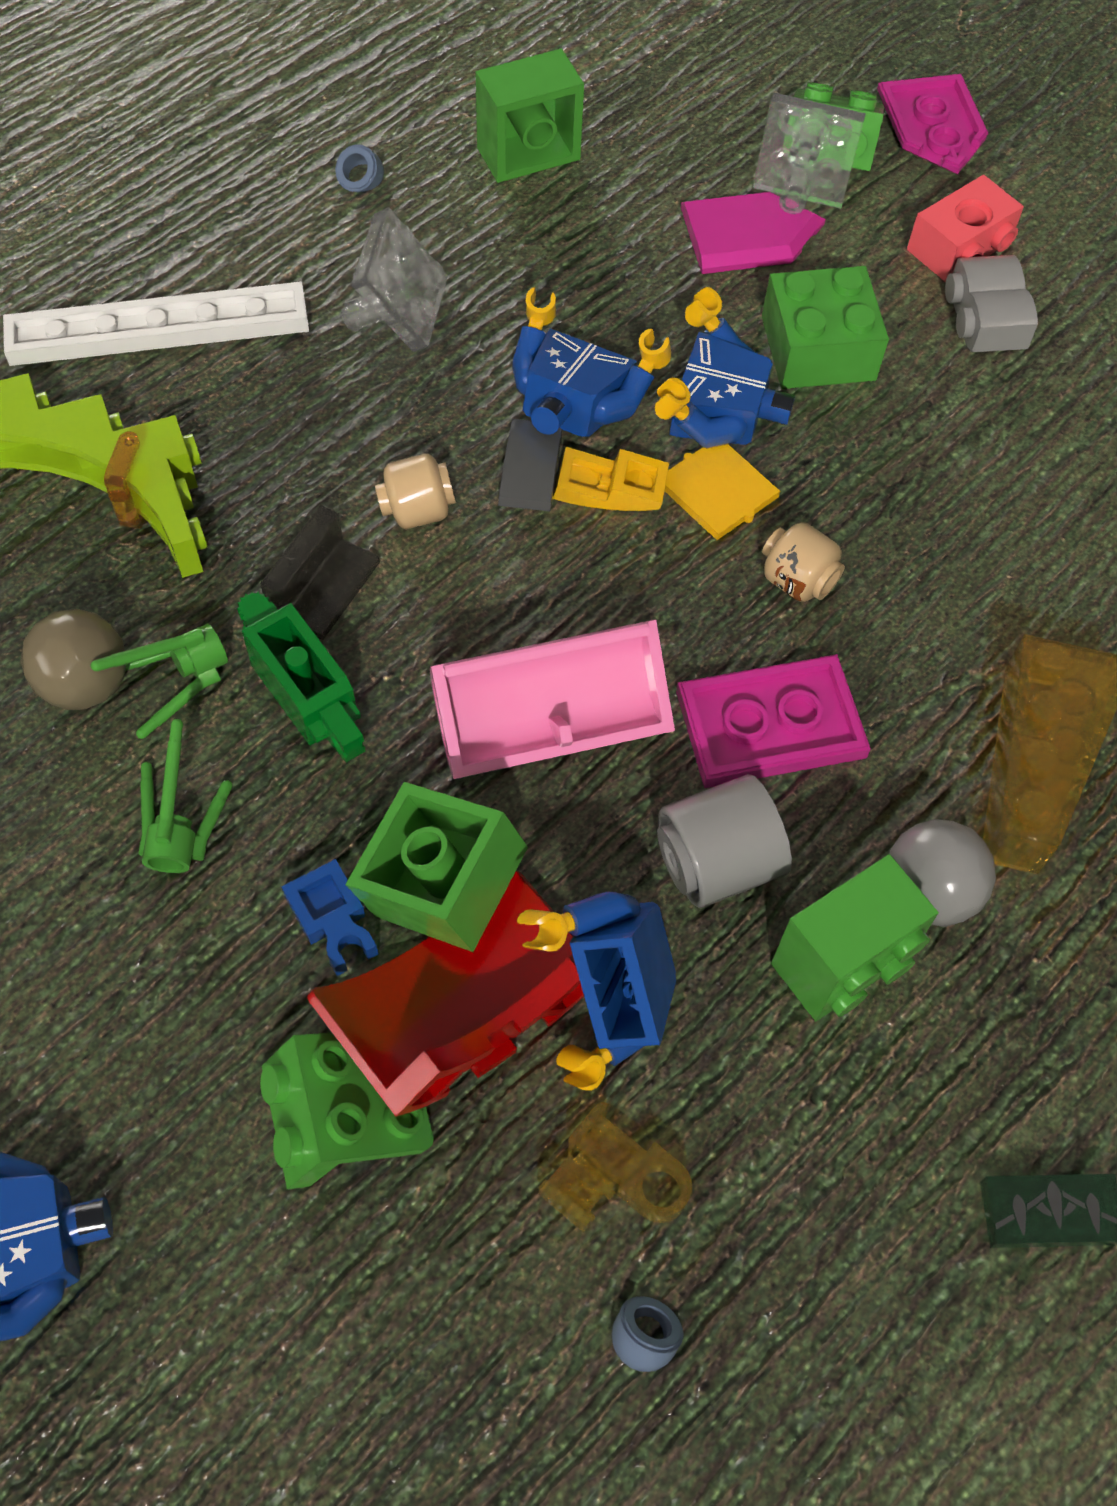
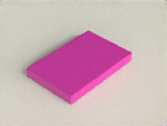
M837 654L683 681L677 684L676 694L704 789L721 785L747 774L753 775L758 779L866 759L871 750Z

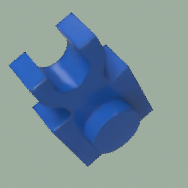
M334 859L281 886L310 944L312 945L323 938L327 939L326 951L329 962L335 974L339 976L348 971L346 962L340 954L345 946L349 944L361 946L368 960L378 955V949L370 933L354 923L365 917L364 908L360 900L345 885L348 879L337 860Z

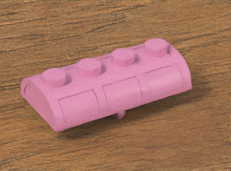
M656 620L430 666L434 701L444 749L453 779L675 731Z

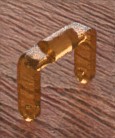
M128 431L122 433L118 438L105 471L104 483L119 524L125 527L141 529L145 519L137 512L132 494L126 482L140 446V441L136 433Z

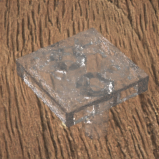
M774 92L769 105L753 188L780 194V207L789 214L802 212L807 201L841 209L866 113Z
M388 207L373 215L358 265L354 269L355 273H353L351 284L360 294V297L345 301L343 304L345 307L342 308L341 315L346 326L355 332L376 322L385 321L400 339L415 352L429 346L448 275L443 270L441 264L433 259L414 237L410 228L404 225Z

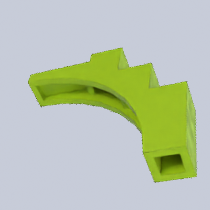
M29 373L0 380V469L15 468L50 472L88 483L120 499L147 520L169 547L182 578L203 572L197 551L207 548L198 517L187 519L185 510L194 508L189 490L198 488L192 466L200 465L202 462L193 434L182 436L176 415L124 428L119 412L108 415L102 394L51 406L46 391L36 393Z

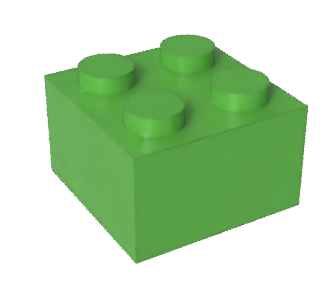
M562 48L475 71L477 149L497 183L580 160L584 82Z
M866 266L770 274L762 320L781 389L876 381L889 337Z
M403 782L345 885L375 917L474 952L528 846L504 812Z
M888 854L791 917L771 965L815 1022L831 1011H834L838 1017H841L865 1000L868 994L864 989L875 981L882 978L886 985H888L914 966L916 962L912 957L930 942L926 932L939 912L894 858Z

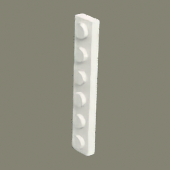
M302 282L3 315L4 353L9 366L309 332Z

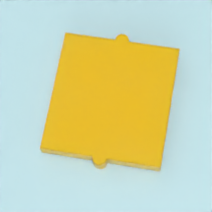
M729 444L712 448L702 447L693 454L685 453L683 461L668 470L665 492L716 540H719L744 521L751 523L757 512L779 498L780 490Z

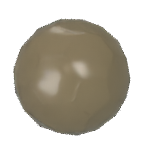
M80 609L53 612L37 622L23 642L20 662L26 681L35 695L50 705L65 710L87 709L106 701L118 690L126 669V664L101 671H93L91 669L92 661L125 651L123 640L114 626L93 612Z

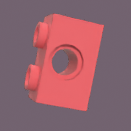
M983 174L917 214L907 251L946 283V278L949 273H953L958 258L989 256L996 251L1002 252L1006 250L1018 234L1017 224L1024 206Z

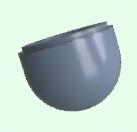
M364 145L349 146L340 154L336 162L337 180L348 191H368L377 187L383 180L384 168L381 159L374 151ZM357 165H367V172L361 180L356 182L350 181L349 173L352 168Z
M637 1296L628 1299L622 1305L612 1327V1343L617 1356L629 1368L640 1372H652L666 1366L672 1360L683 1341V1328L678 1317L664 1303L650 1297ZM643 1316L656 1319L662 1327L664 1339H655L643 1333L637 1326L635 1319Z

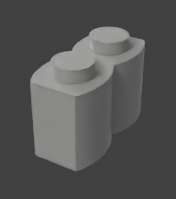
M1015 255L958 258L953 273H949L946 278L945 295L947 302L954 304L957 313V334L960 338H964L970 352L1028 349L1038 326V317L1032 295L1026 289L1023 269L1018 258Z

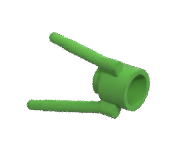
M207 623L180 636L115 653L91 662L90 666L93 671H101L125 664V671L172 657L175 666L183 677L191 674L196 677L194 681L151 716L136 731L138 738H146L200 691L221 681L216 668L228 663V658L218 635L210 624Z
M174 719L171 723L160 815H157L156 819L153 767L150 762L141 764L142 836L138 854L142 856V864L145 867L165 873H184L190 869L191 859L197 861L204 860L207 840L233 786L229 780H224L221 783L197 833L191 830L192 822L188 818L174 814L183 722L180 719Z

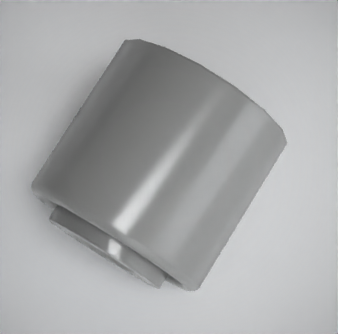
M744 775L665 805L658 814L659 828L657 836L667 870L678 890L683 895H686L690 902L698 908H704L787 875L791 871L792 856L782 819L766 788L753 775Z

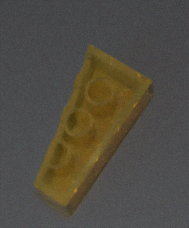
M1024 634L1005 669L983 840L993 855L995 865L1039 874L1060 846L1117 709V654Z

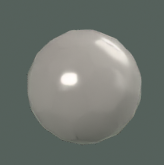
M933 819L922 822L902 833L889 852L939 912L931 925L948 927L964 922L979 913L991 897L996 882L994 858L986 842L972 828L949 820Z

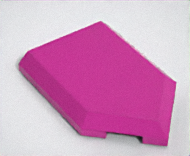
M962 74L878 83L877 90L900 145L905 151L951 173L959 174L987 139L988 131Z
M771 192L681 202V211L702 274L793 263L802 252L806 242L811 236H816L826 221L823 217Z

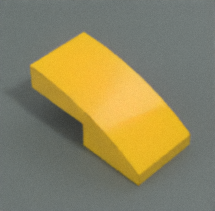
M565 447L559 466L553 499L606 510H659L663 502L669 463L623 449L619 450L615 461Z

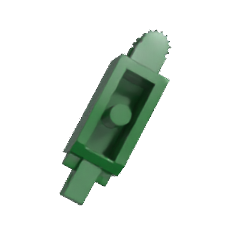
M259 591L257 593L245 594L243 598L240 597L241 601L238 602L237 610L241 621L243 620L244 627H242L241 631L251 666L309 746L327 739L346 763L366 751L363 745L364 738L354 723L361 718V713L356 707L353 688L346 674L293 604L289 603L278 610L273 602H270L269 597H265L264 593L259 594Z

